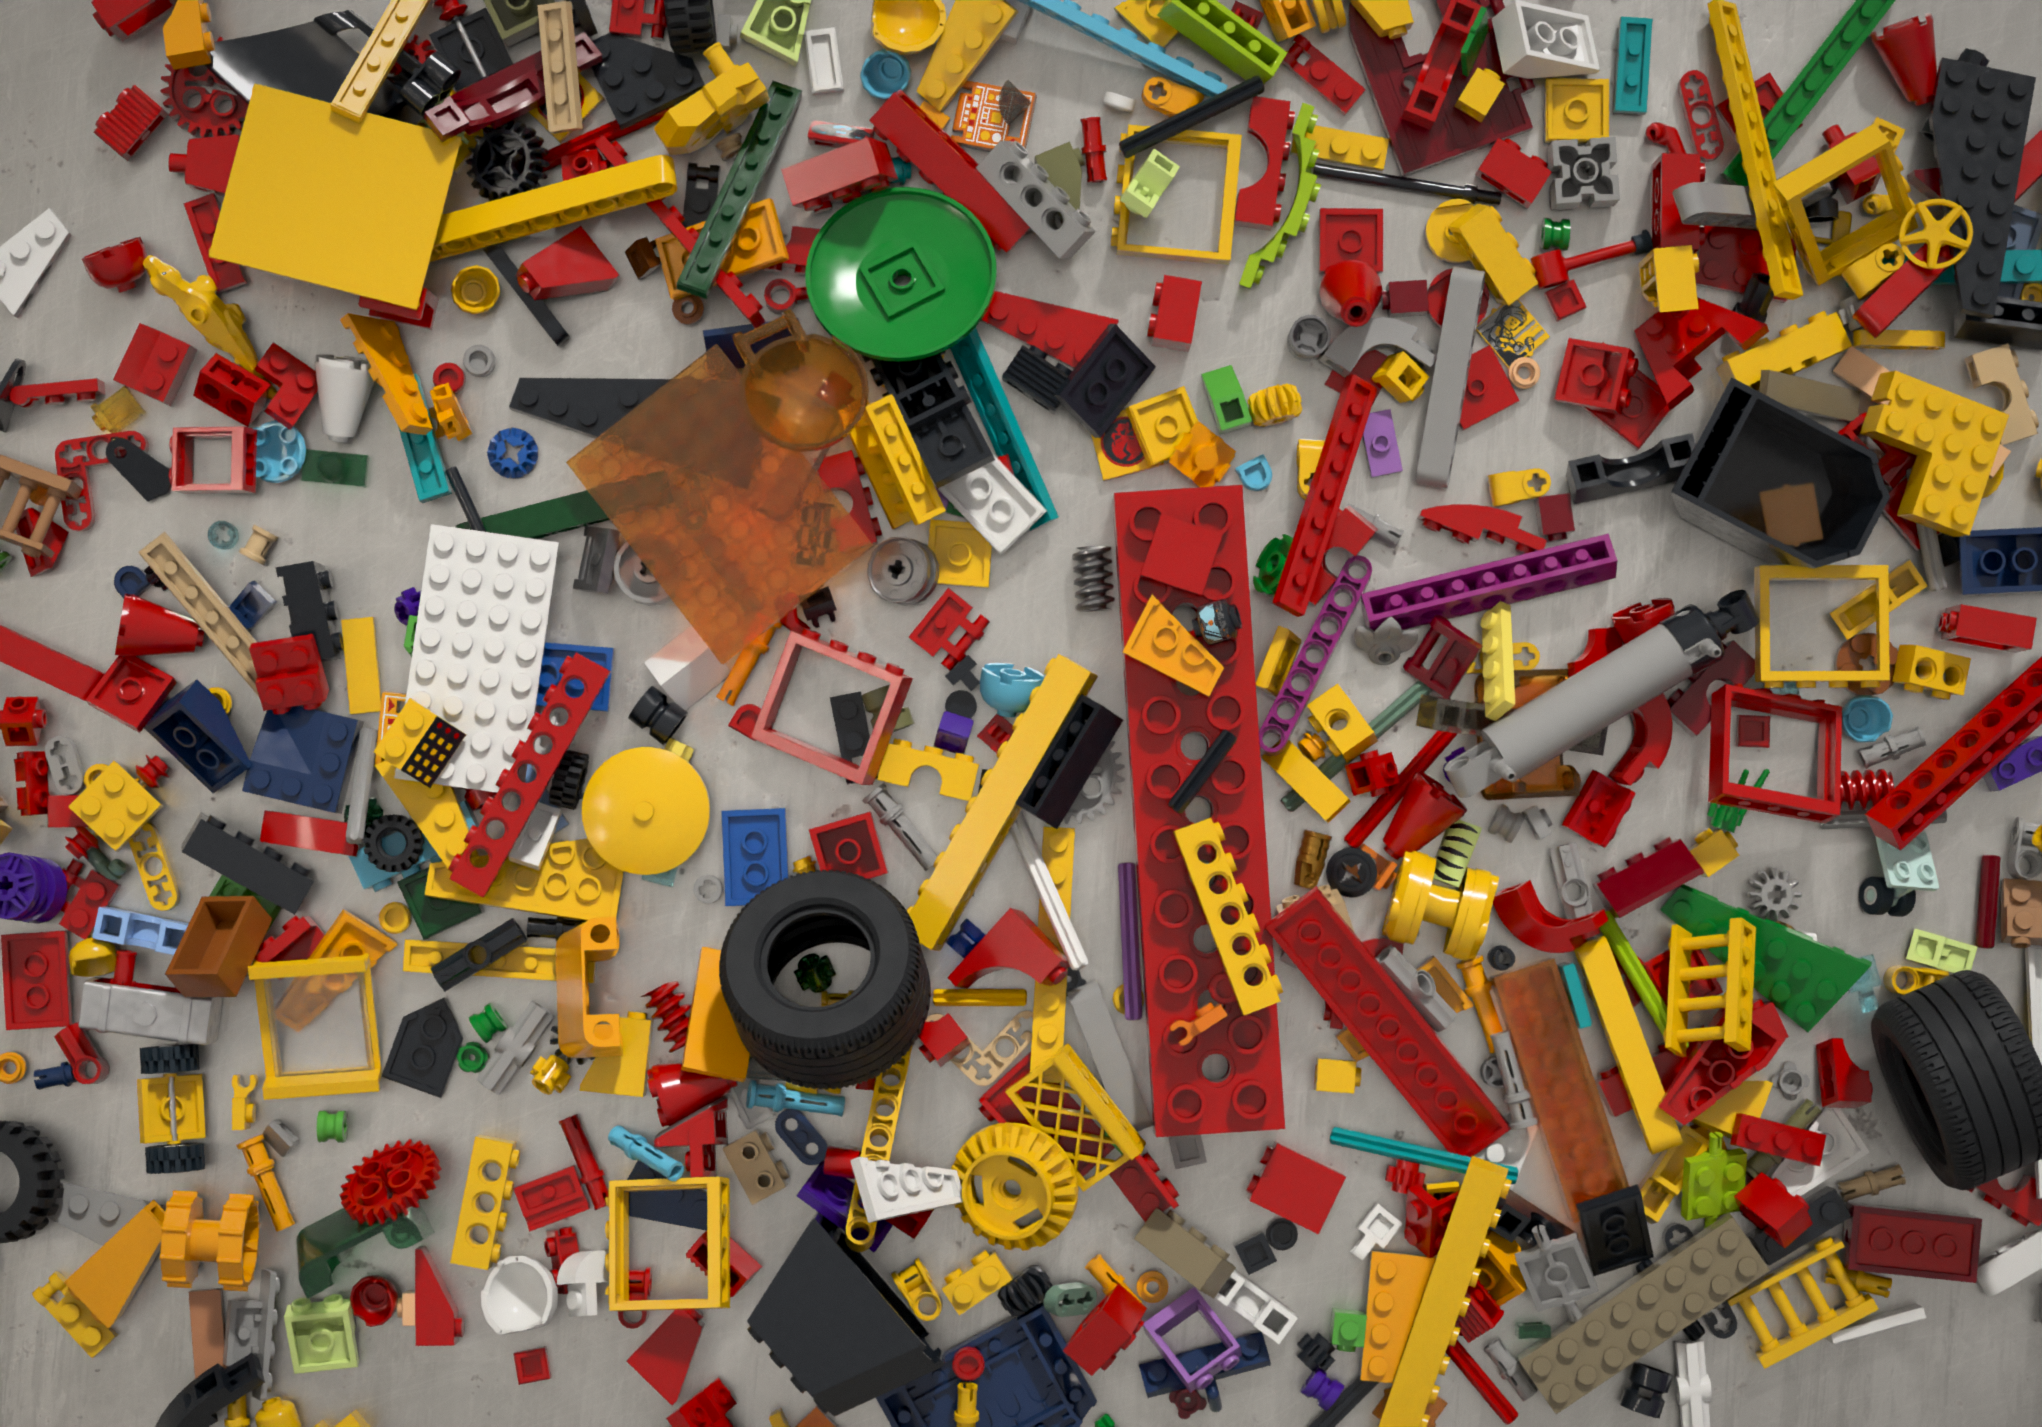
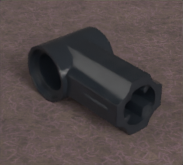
M1762 272L1752 273L1740 302H1736L1732 311L1765 323L1767 309L1774 296L1769 284L1770 275Z

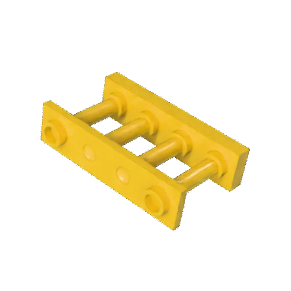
M893 394L869 403L867 400L839 414L892 529L911 520L914 525H919L946 511Z
M1742 917L1730 919L1729 930L1726 934L1692 937L1690 932L1678 924L1672 925L1671 936L1668 940L1670 967L1667 1024L1664 1029L1663 1039L1665 1048L1680 1057L1686 1056L1687 1042L1724 1039V1043L1738 1052L1751 1051L1756 927ZM1728 946V961L1725 964L1691 967V950ZM1727 977V988L1724 995L1689 998L1691 980ZM1726 1008L1725 1023L1722 1026L1687 1029L1688 1011Z
M1831 1236L1819 1240L1814 1244L1815 1249L1765 1274L1727 1299L1730 1307L1739 1302L1761 1342L1759 1345L1760 1350L1755 1353L1764 1369L1879 1310L1869 1293L1863 1296L1862 1293L1857 1292L1836 1251L1845 1247L1838 1237L1832 1239ZM1822 1258H1825L1847 1298L1845 1300L1846 1305L1837 1310L1829 1308L1807 1267ZM1794 1273L1797 1274L1818 1312L1816 1316L1818 1320L1808 1325L1805 1322H1800L1779 1283L1780 1280ZM1765 1288H1768L1790 1328L1788 1330L1789 1335L1780 1340L1772 1337L1750 1297Z

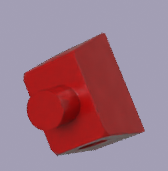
M1838 124L1829 127L1822 133L1823 138L1828 144L1827 151L1857 134V132L1845 136ZM1874 156L1838 176V189L1847 205L1876 189L1881 172Z
M240 135L189 139L187 154L170 153L168 161L169 172L185 173V184L192 189L224 197Z

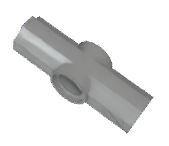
M1576 842L1549 848L1558 886L1557 894L1562 902L1565 919H1574L1593 913L1589 897L1590 888L1585 880ZM1571 883H1576L1581 888V895L1575 901H1571L1566 895V889Z
M1391 945L1383 949L1375 957L1434 1031L1440 1032L1454 1021L1457 1013L1436 992L1435 982L1427 971H1417Z
M531 1001L513 1028L510 1027L494 1049L496 1051L495 1054L487 1062L476 1080L490 1091L500 1095L517 1069H521L537 1047L536 1042L555 1016L540 1004Z

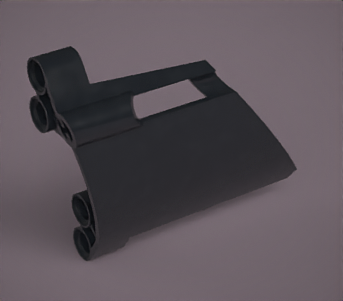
M352 10L327 13L315 17L314 21L297 26L214 42L215 51H210L212 63L204 64V66L248 105L254 83L332 103L360 55L339 37L337 33L347 29H360L370 37L375 27ZM402 49L396 60L401 66V72L398 75L386 77L367 113L417 125L424 119L425 111L441 104L450 95L461 75V70L437 49L423 64Z

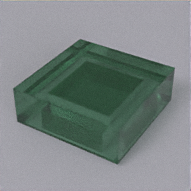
M1545 1321L1516 1322L1515 1336L1519 1339L1551 1338V1326Z

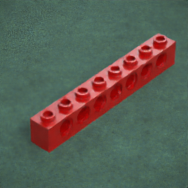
M577 652L573 658L567 656L559 669V673L563 675L557 686L551 684L543 698V701L547 703L542 714L536 712L527 727L532 732L526 742L519 741L511 755L512 758L516 759L510 771L504 768L495 784L500 787L494 799L491 797L487 798L480 810V814L484 816L478 827L472 825L463 841L468 844L463 855L457 853L448 867V870L452 872L450 880L483 898L486 897L611 673L608 669ZM572 680H579L584 684V692L578 698L569 697L566 693V686ZM556 708H564L568 712V721L563 726H555L550 720L551 712ZM541 736H548L553 743L551 751L543 755L537 753L534 747L536 739ZM525 764H532L537 771L536 778L530 783H525L519 778V770ZM510 792L517 793L521 798L520 807L515 811H509L503 805L504 796ZM498 820L505 826V833L500 839H492L487 833V827L492 821ZM484 849L487 851L489 862L485 867L479 868L472 863L471 856L475 850Z
M2042 656L1865 814L1875 836L1901 851L2042 724Z

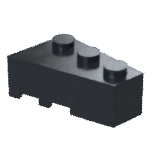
M315 561L276 567L277 577L283 576L286 595H283L282 598L284 606H288L291 637L313 634L321 662L341 659L340 651H344L343 637L341 632H336L334 620L339 619L336 602L330 599L329 589L333 588L330 570H325L324 565Z

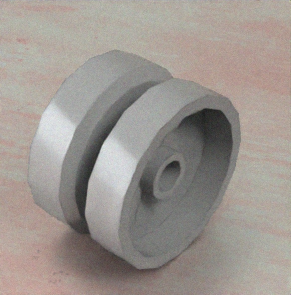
M652 533L636 535L626 541L617 552L613 566L615 580L621 591L635 602L648 606L663 605L674 599L683 589L687 577L686 560L679 548L665 537ZM649 565H655L654 570L656 574L652 577L646 574V568Z

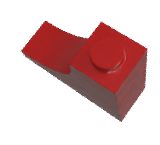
M1009 908L947 978L955 987L968 989L975 981L986 974L1003 969H1017L1034 978L1039 984L1052 986L1053 984L1060 983L1068 973L1067 968L1070 965L1066 956L1023 911Z

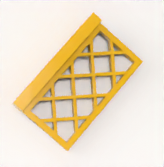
M1068 1043L1060 1048L1055 1055L1005 1091L1032 1127L1041 1130L1050 1137V1134H1055L1054 1140L1057 1143L1059 1135L1077 1138L1075 1153L1066 1152L1070 1159H1074L1073 1167L1076 1172L1078 1186L1083 1192L1129 1159L1133 1160L1142 1153L1146 1142ZM1054 1065L1062 1075L1061 1085L1044 1083V1071ZM1039 1076V1081H1032L1034 1078ZM1023 1086L1038 1088L1036 1103L1023 1101L1016 1091ZM1042 1089L1060 1092L1058 1107L1040 1104ZM1064 1092L1078 1095L1081 1099L1080 1110L1063 1108ZM1040 1110L1057 1113L1056 1128L1046 1127L1039 1121ZM1062 1114L1079 1117L1078 1132L1060 1129ZM1084 1118L1096 1119L1101 1125L1100 1135L1082 1133ZM1081 1139L1099 1142L1097 1157L1080 1154ZM1103 1144L1117 1145L1123 1155L1116 1160L1102 1158ZM1079 1160L1097 1163L1095 1174L1087 1180L1078 1171ZM1101 1164L1107 1165L1102 1170H1100Z

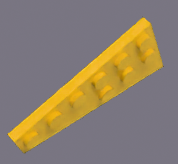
M588 838L574 841L568 840L550 843L540 870L509 861V857H507L484 898L450 880L452 872L448 870L443 861L430 863L424 895L426 897L588 921L593 918L617 917L624 871L606 862L595 851ZM489 855L480 856L479 859L472 861V863L479 868L485 867L489 862Z

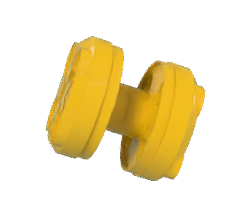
M1405 851L1394 880L1381 935L1387 936L1389 940L1413 945L1421 922L1432 923L1448 928L1444 943V954L1464 961L1469 959L1475 960L1486 936L1499 876L1492 875L1490 871L1480 868L1467 867L1458 891L1432 884L1436 858L1417 851Z

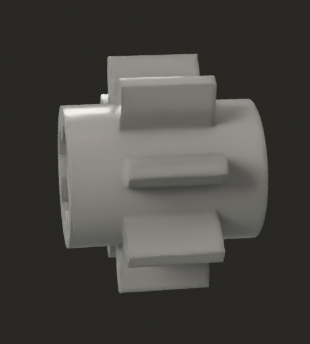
M1856 295L1840 301L1841 310L1837 311L1842 325H1848L1850 332L1863 328L1852 316L1866 300H1859Z

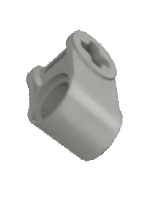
M2020 817L2015 818L2011 829L2007 870L2013 878L2026 880L2037 877L2042 872V853L2032 844L2033 835H2031L2034 834L2040 825L2024 822L2023 818ZM2022 857H2026L2031 863V869L2027 874L2023 873L2019 868V861Z

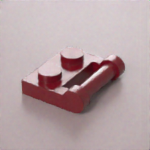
M1436 614L1430 622L1431 628L1414 655L1407 658L1403 668L1448 700L1483 646L1451 625L1448 619ZM1442 634L1448 640L1430 669L1427 670L1424 668L1423 663Z

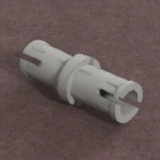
M1916 727L1894 737L1888 735L1884 737V741L1863 749L1861 748L1858 750L1863 766L1867 769L1891 758L1893 761L1897 760L1901 754L1926 746V741L1921 729Z
M1500 1338L1493 1340L1485 1347L1484 1352L1500 1370L1499 1375L1503 1380L1507 1379L1522 1401H1526L1539 1390L1525 1373L1519 1359L1516 1360Z

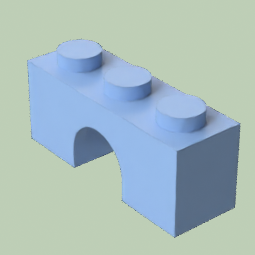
M108 906L99 907L92 938L122 945L150 948L156 952L174 955L189 923Z

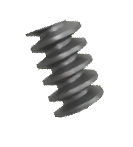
M1101 545L1076 548L1081 551L1073 554L1072 559L1081 562V564L1073 567V572L1082 576L1074 580V585L1083 587V589L1075 592V598L1084 600V602L1075 605V609L1080 612L1112 610L1106 607V604L1115 601V597L1106 595L1105 592L1113 589L1114 585L1104 581V579L1113 575V572L1104 569V566L1112 563V559L1103 557V553L1110 551L1111 546Z

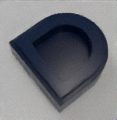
M135 566L120 568L114 577L115 589L123 599L125 594H133L139 597L152 586L147 580L146 573Z

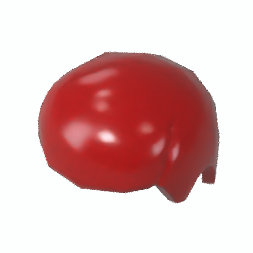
M380 1275L365 1276L353 1286L350 1302L353 1315L364 1320L366 1326L383 1325L395 1314L399 1297L395 1286L388 1279Z

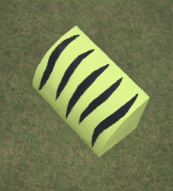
M1458 820L1446 829L1435 856L1434 880L1455 888L1460 887L1481 833V827Z

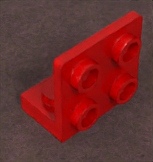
M1148 1152L1144 1155L1139 1154L1133 1160L1129 1159L1109 1174L1144 1222L1148 1220L1156 1207L1163 1212L1170 1206L1173 1209L1178 1207L1179 1204L1176 1198L1180 1196L1168 1178L1162 1181L1156 1174L1160 1168Z

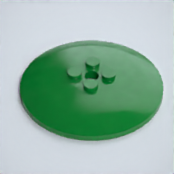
M895 187L871 192L856 198L835 212L827 220L810 248L806 263L805 279L811 308L822 327L836 341L846 348L869 358L896 362L927 358L951 348L976 328L986 314L994 296L997 264L990 237L980 221L966 207L954 199L935 191L914 187ZM900 275H906L911 278L909 284L905 286L896 285L894 280Z

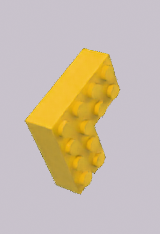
M1896 370L1880 373L1871 401L1876 403L1889 401V404L1869 406L1860 434L1917 455L1897 516L1952 537L1969 536L2009 414Z

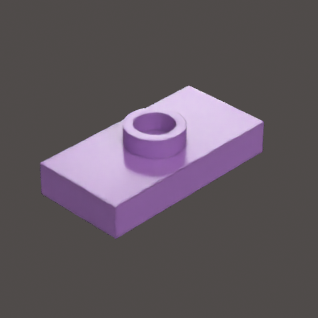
M1391 409L1369 413L1362 436L1371 478L1402 472L1403 469Z

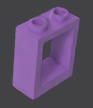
M1195 1287L1191 1288L1143 1324L1145 1334L1190 1393L1195 1389L1202 1390L1214 1380V1375L1221 1370L1228 1371L1240 1361L1239 1357L1242 1356L1241 1347ZM1198 1311L1227 1350L1190 1376L1161 1337Z

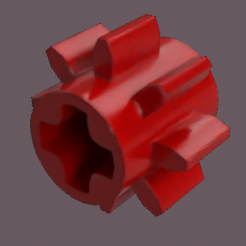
M1397 1159L1395 1166L1388 1165L1385 1180L1392 1182L1390 1190L1407 1194V1189L1416 1184L1423 1188L1426 1174L1419 1172L1420 1164Z

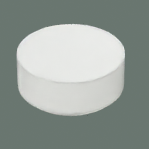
M1106 91L1103 103L1108 107L1131 113L1133 112L1136 100Z

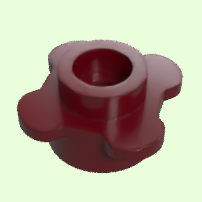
M1185 1388L1170 1392L1169 1394L1170 1402L1176 1405L1178 1416L1182 1419L1190 1418V1415L1197 1410L1205 1409L1207 1404L1206 1399L1199 1395L1197 1389L1190 1393ZM1186 1397L1191 1399L1190 1403L1185 1402Z

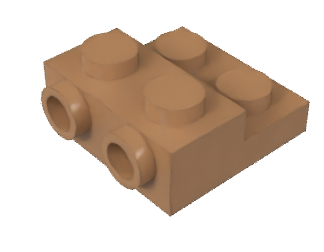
M2003 878L2001 881V943H2011V946L2014 948H2028L2031 945L2042 946V881Z

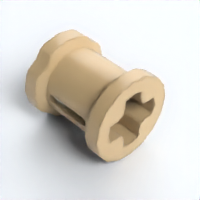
M254 524L252 527L253 533L245 547L240 548L239 553L265 565L266 560L264 558L272 543L276 542L278 537Z

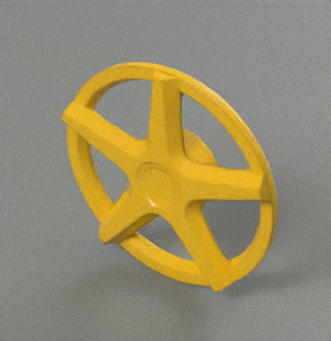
M1930 199L1917 203L1907 213L1900 227L1899 241L1903 252L1914 264L1927 269H1942L1955 264L1966 254L1972 243L1973 226L1969 215L1961 205L1946 199ZM1943 205L1952 208V210L1941 220L1937 221L1927 207ZM1918 213L1924 229L1906 235V229L1910 220ZM1960 215L1965 220L1967 226L1966 240L1949 231ZM1926 243L1928 245L1927 263L1913 256L1907 245ZM1950 245L1961 249L1960 253L1951 260L1937 264L1941 247Z

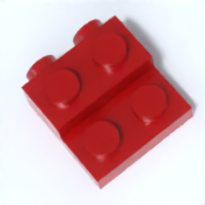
M1569 338L1554 399L1561 403L1588 407L1590 410L1621 415L1622 409L1628 408L1630 405L1632 392L1627 387L1630 377H1635L1637 374L1639 360L1634 358L1635 353L1630 348Z
M313 634L251 643L249 650L257 674L255 685L263 711L272 710L274 714H284L290 711L293 706L303 705L306 710H312L320 707L322 702H325L330 690Z

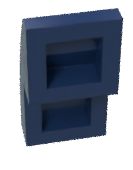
M254 580L249 582L231 605L227 607L247 631L250 632L277 601Z

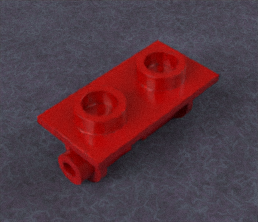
M45 751L18 752L17 759H14L16 782L25 781L26 787L16 788L17 810H20L21 816L47 814V796L50 794L47 775L48 763Z
M572 1226L560 1228V1235H558V1230H546L547 1238L544 1239L545 1253L547 1257H551L553 1270H550L558 1288V1294H568V1284L557 1285L560 1267L569 1256L579 1252L576 1232L572 1231Z

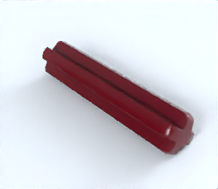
M1983 855L1981 860L1976 946L1978 948L1992 949L1995 946L2001 862L2000 856Z

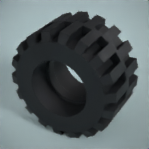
M664 0L669 42L675 54L703 52L716 43L712 0Z

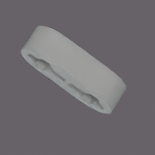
M64 736L51 738L46 744L45 755L57 790L66 795H76L82 792L85 788V772L77 746L73 740ZM59 742L63 746H68V751L64 752L66 763H63L61 756L54 755L53 750L58 749L57 743ZM67 767L71 776L78 777V781L73 783V789L63 784V780L67 779L65 770Z

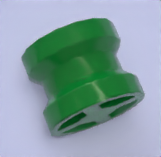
M1543 218L1541 249L1548 250L1551 247H1558L1560 250L1567 251L1570 242V220L1562 219L1560 222L1552 221L1551 218Z
M491 1003L484 1006V1010L480 1014H473L468 1017L471 1025L485 1043L492 1040L493 1034L496 1032H503L508 1029L504 1019Z

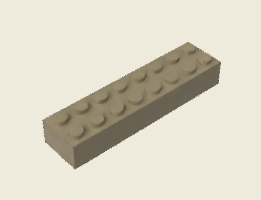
M1727 1213L1581 1312L1582 1317L1579 1320L1574 1317V1322L1567 1321L1518 1354L1519 1362L1555 1414H1558L1769 1272L1770 1269L1733 1216Z

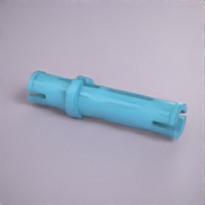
M615 1126L608 1135L609 1143L623 1150L628 1158L641 1161L667 1177L670 1181H677L682 1176L684 1166L681 1165L683 1164L648 1144L647 1139L642 1135H634L622 1126Z

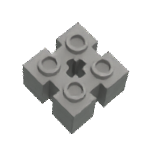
M1616 137L1590 138L1585 147H1578L1577 139L1555 140L1547 147L1548 169L1552 172H1557V178L1550 184L1551 210L1577 209L1582 200H1589V208L1610 207L1618 203L1620 200L1618 175H1610V169L1617 163ZM1580 168H1584V173L1589 172L1590 176L1586 180L1578 176L1577 172Z

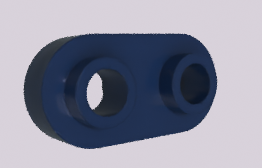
M786 1109L782 1111L775 1121L777 1134L802 1163L806 1165L821 1163L825 1159L828 1148L825 1138L800 1110ZM793 1118L797 1121L798 1126L795 1130H789L786 1127L788 1119ZM815 1143L818 1146V1152L813 1155L809 1154L806 1150L807 1144Z

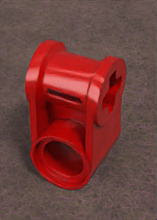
M646 1267L645 1270H629V1280L642 1281L629 1282V1301L650 1300L652 1268ZM618 1311L620 1323L630 1329L640 1327L649 1317V1311H642L640 1321L631 1322L626 1317V1311Z

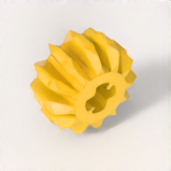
M1287 383L1258 390L1257 393H1253L1247 400L1248 410L1254 425L1262 427L1282 424L1285 421L1292 420L1298 417L1303 410L1301 405L1302 399L1296 386Z

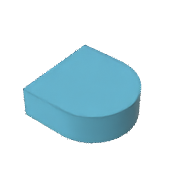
M1264 454L1235 468L1243 486L1253 492L1264 490L1272 480V470Z

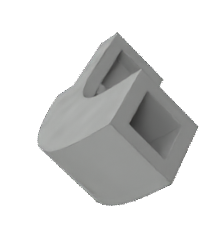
M1378 317L1370 318L1363 326H1350L1341 332L1326 349L1320 361L1346 378L1360 357L1372 350H1388L1394 353L1404 351L1424 372L1433 365L1437 356L1432 354L1433 349L1420 340L1416 342L1412 340V337L1418 330L1415 326L1398 319Z

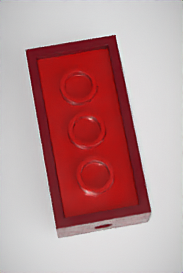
M1846 1202V1208L1852 1217L1844 1221L1842 1243L1845 1247L1842 1248L1841 1262L1844 1268L1865 1272L1970 1283L1977 1282L1982 1229L1981 1218L1973 1215Z

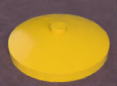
M632 748L610 757L594 772L583 795L582 822L590 844L606 862L625 872L651 875L676 868L696 852L708 830L710 800L701 776L685 759L661 748Z

